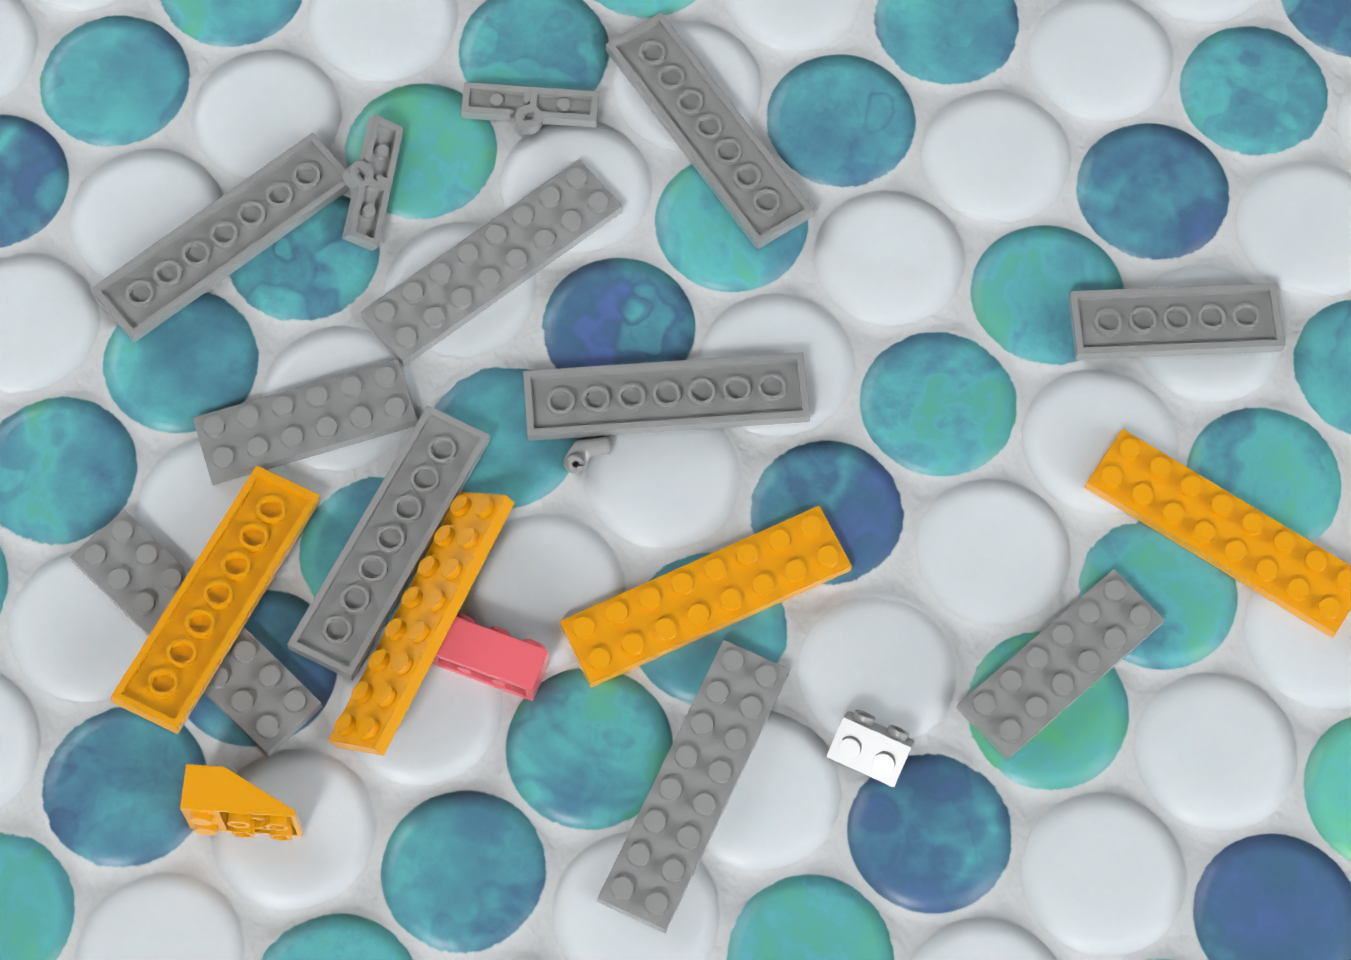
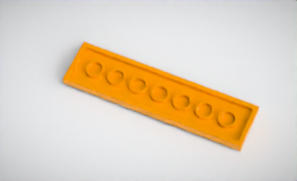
M1123 428L1085 485L1087 490L1331 638L1335 636L1351 610V565Z
M256 465L112 693L111 702L179 734L320 503V495Z
M459 492L458 496L452 501L447 516L441 527L436 531L434 540L424 559L419 563L411 584L402 595L401 603L392 620L387 624L382 639L375 652L370 656L362 677L353 688L343 713L335 722L334 730L328 741L337 748L384 756L515 504L507 495Z
M817 506L560 621V627L590 688L841 576L851 571L852 565L820 506Z

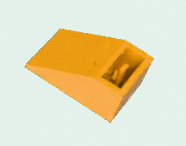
M186 764L180 809L190 829H194L195 833L216 835L217 831L232 832L233 836L240 838H253L255 833L270 834V838L280 841L292 840V836L302 837V827L296 811L225 767Z

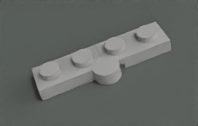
M464 82L461 117L464 119L516 122L517 129L527 135L537 133L541 129L542 124L596 128L599 91Z
M375 114L368 119L359 161L349 165L343 172L344 182L352 189V195L342 239L370 251L379 247L404 127Z

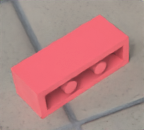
M457 614L432 664L533 701L549 664V650H546L544 645L535 640L524 639V641L510 637L511 634L500 627L491 626L488 629L477 625V622L467 615Z

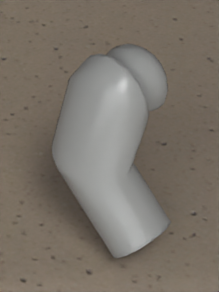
M608 437L576 441L564 457L565 469L570 473L577 474L585 469L592 456L610 454Z

